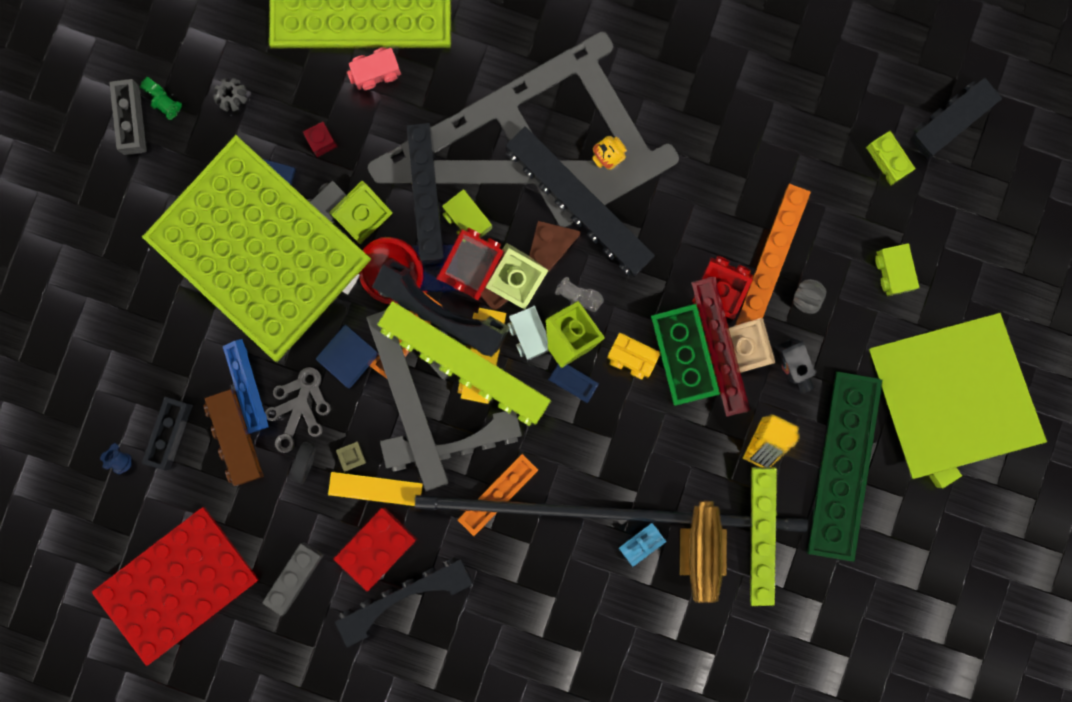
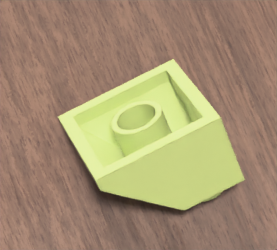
M506 243L502 249L504 252L485 288L526 309L547 274L548 269L527 254Z

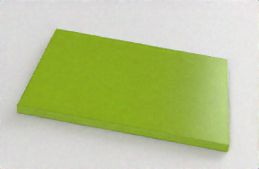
M270 0V47H451V0Z
M237 135L231 139L142 236L275 362L281 359L371 260L368 255Z

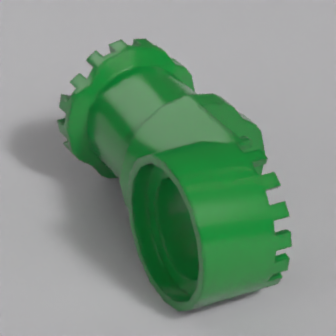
M146 77L139 86L153 97L151 107L166 114L167 119H173L177 115L176 112H179L182 104L169 98L163 88L150 78Z

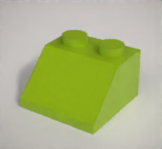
M579 301L546 320L548 350L561 368L589 352L605 339Z

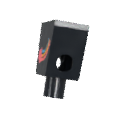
M791 338L772 347L787 380L797 384L801 393L812 390L814 386L810 377L814 376L816 372L803 341Z

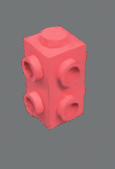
M386 47L375 50L374 54L367 57L365 55L355 57L353 62L349 63L351 70L347 71L351 84L356 83L358 89L363 88V90L374 88L376 83L381 81H394L398 75H401L392 48L387 49Z

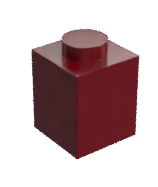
M324 122L303 132L317 157L337 147Z

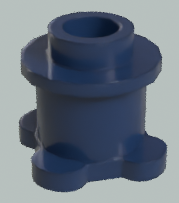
M114 443L106 452L102 453L100 460L103 461V468L109 469L111 467L116 474H121L130 468L131 455L119 451V445Z

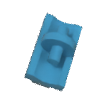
M651 523L620 546L619 549L630 564L635 566L666 541L654 524Z

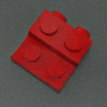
M717 256L714 259L711 257L702 280L710 277L716 278L725 316L735 320L753 281V275L750 274L751 270L745 266L738 265L736 268L729 265L730 261L726 258ZM694 296L692 302L695 303V304H697L696 299H695V296Z

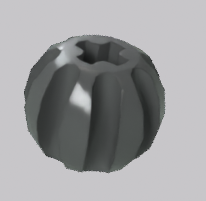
M228 78L221 79L222 84L220 86L215 85L213 89L217 93L213 96L215 104H220V109L228 111L230 107L232 111L239 110L238 105L240 103L245 104L247 100L243 96L247 93L245 85H240V81L232 78L230 82ZM229 92L233 94L231 98L227 95Z
M804 280L800 283L795 293L794 305L803 313H816L823 304L826 289L816 280Z

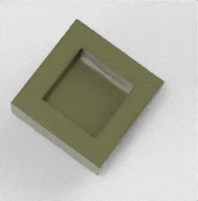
M359 442L336 450L344 472L366 464Z

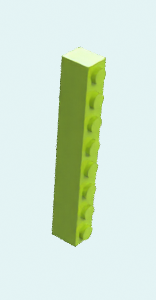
M393 301L377 324L382 328L380 333L391 340L394 336L401 340L399 345L410 352L413 348L421 353L419 357L430 364L433 361L440 364L439 370L450 377L452 373L459 376L460 380L458 382L469 389L472 385L480 390L478 393L480 396L488 401L494 398L500 402L498 407L509 414L512 410L520 415L518 419L528 426L531 423L537 424L551 401Z

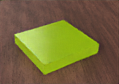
M363 181L329 212L359 244L368 238L392 214L391 210Z

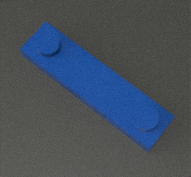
M243 339L235 340L223 346V350L247 430L250 434L269 426L249 363L247 349L244 346Z

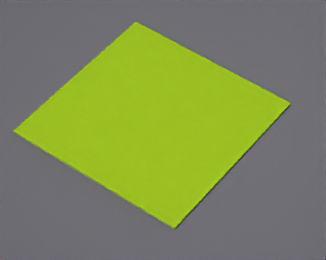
M1000 313L869 349L878 378L883 379L882 390L912 479L1047 442Z

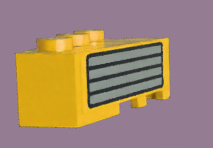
M773 415L762 417L743 459L759 467H771L790 446L794 447L799 437L796 434L798 428Z

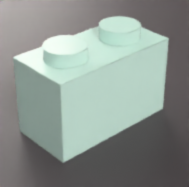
M535 306L509 316L511 322L507 323V325L510 327L511 335H517L520 343L516 344V347L521 357L526 356V359L529 360L549 351L547 334Z

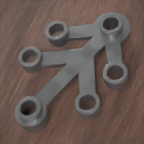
M308 367L303 369L299 373L297 380L284 386H276L273 390L274 397L282 400L287 397L288 393L300 389L297 398L277 407H269L265 411L268 420L276 421L280 415L293 410L284 434L279 435L275 440V447L280 452L287 453L294 448L295 441L293 435L301 414L305 418L308 425V433L311 436L317 437L322 434V426L316 422L307 402L309 393L311 392L317 404L316 411L318 414L327 415L331 407L329 403L325 402L318 387L321 383V375L314 368ZM308 375H313L314 381L312 383H307L306 377ZM280 388L284 390L282 397L277 396V390ZM322 404L327 406V411L324 413L319 410ZM270 410L276 411L274 418L269 417ZM315 425L319 427L317 434L311 432V428ZM284 439H287L290 442L287 448H284L282 446V441Z

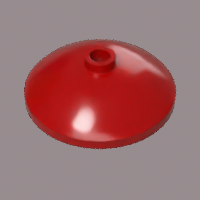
M382 237L370 242L362 250L371 260L358 273L360 275L359 279L368 294L376 300L386 304H391L392 301L398 304L393 299L380 295L376 289L372 288L382 265L391 258L411 269L410 276L419 288L421 287L424 274L422 262L416 251L406 242L394 237Z

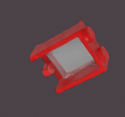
M468 227L467 231L461 230L437 279L479 300L504 251L499 249L500 243L490 238L486 242L479 238V232Z

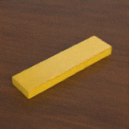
M331 472L328 495L415 506V495H422L423 483Z

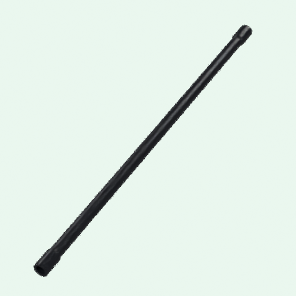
M415 495V509L429 510L449 509L692 524L694 514L692 512ZM720 514L721 526L751 528V516ZM794 517L776 518V529L807 532L808 520L807 518Z

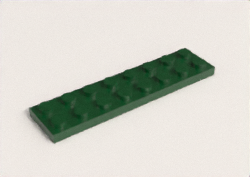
M842 372L835 373L807 554L855 561L883 379Z

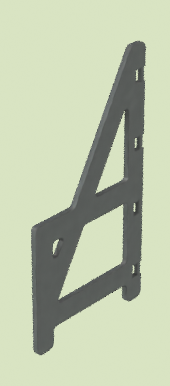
M604 32L597 33L576 47L567 50L461 110L456 115L431 127L434 153L494 119L499 121L507 137L511 140L525 126L529 129L518 110V106L567 77L577 74L613 136H617L627 149L625 160L611 170L606 169L604 166L599 168L594 161H561L604 205L675 166L679 161L677 152L670 144H665L654 151L648 149L599 66L598 60L610 54L613 50V44ZM585 48L587 55L576 60L573 54ZM525 82L527 89L516 95L513 88ZM464 116L467 123L455 129L451 123ZM408 141L369 163L368 171L376 183L412 184ZM404 151L406 158L394 164L391 157ZM435 160L436 184H534L537 186L559 226L566 228L573 224L570 219L572 215L567 210L564 212L560 210L554 203L556 199L551 194L548 196L544 194L538 187L540 183L534 177L532 179L528 178L522 171L524 167L518 161L514 163L512 161Z

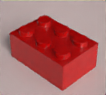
M384 507L346 545L334 560L366 591H369L410 548L417 538Z

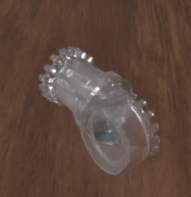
M568 277L561 281L562 285L559 284L561 287H558L555 292L556 295H562L571 301V305L579 301L580 304L585 306L586 309L589 308L588 310L596 312L604 302L603 297L593 289L586 290L583 287L579 288L571 283Z

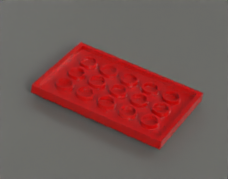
M202 507L92 591V594L145 665L148 666L254 585L259 579L206 508Z

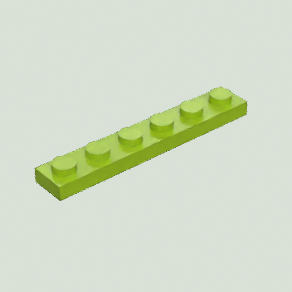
M752 467L751 606L775 605L777 469L775 467Z

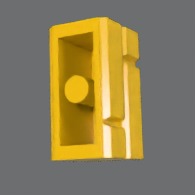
M619 332L607 359L611 360L609 363L611 366L620 370L623 367L630 369V375L642 380L643 377L649 378L661 352Z

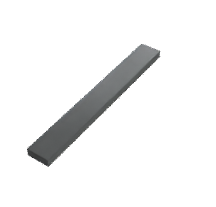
M385 310L366 318L425 490L429 491L448 484V480L402 347L399 345L400 341L395 336L391 340L380 333L382 328L377 325L386 312Z

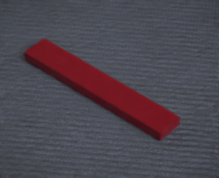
M710 277L692 282L726 416L748 412L750 407L716 278Z

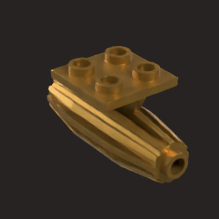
M700 502V506H695L691 529L680 528V575H690L694 601L717 602L722 576H726L727 529H722L719 508L714 506V502Z

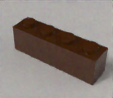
M230 389L204 398L206 402L203 405L204 411L208 418L211 417L213 423L211 432L214 439L219 441L220 448H218L221 460L226 462L228 469L225 470L229 483H233V486H239L264 477L251 436L247 430L236 391Z

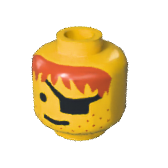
M607 136L593 147L595 155L592 158L599 168L604 166L606 169L611 170L625 160L627 149L617 136L615 138Z

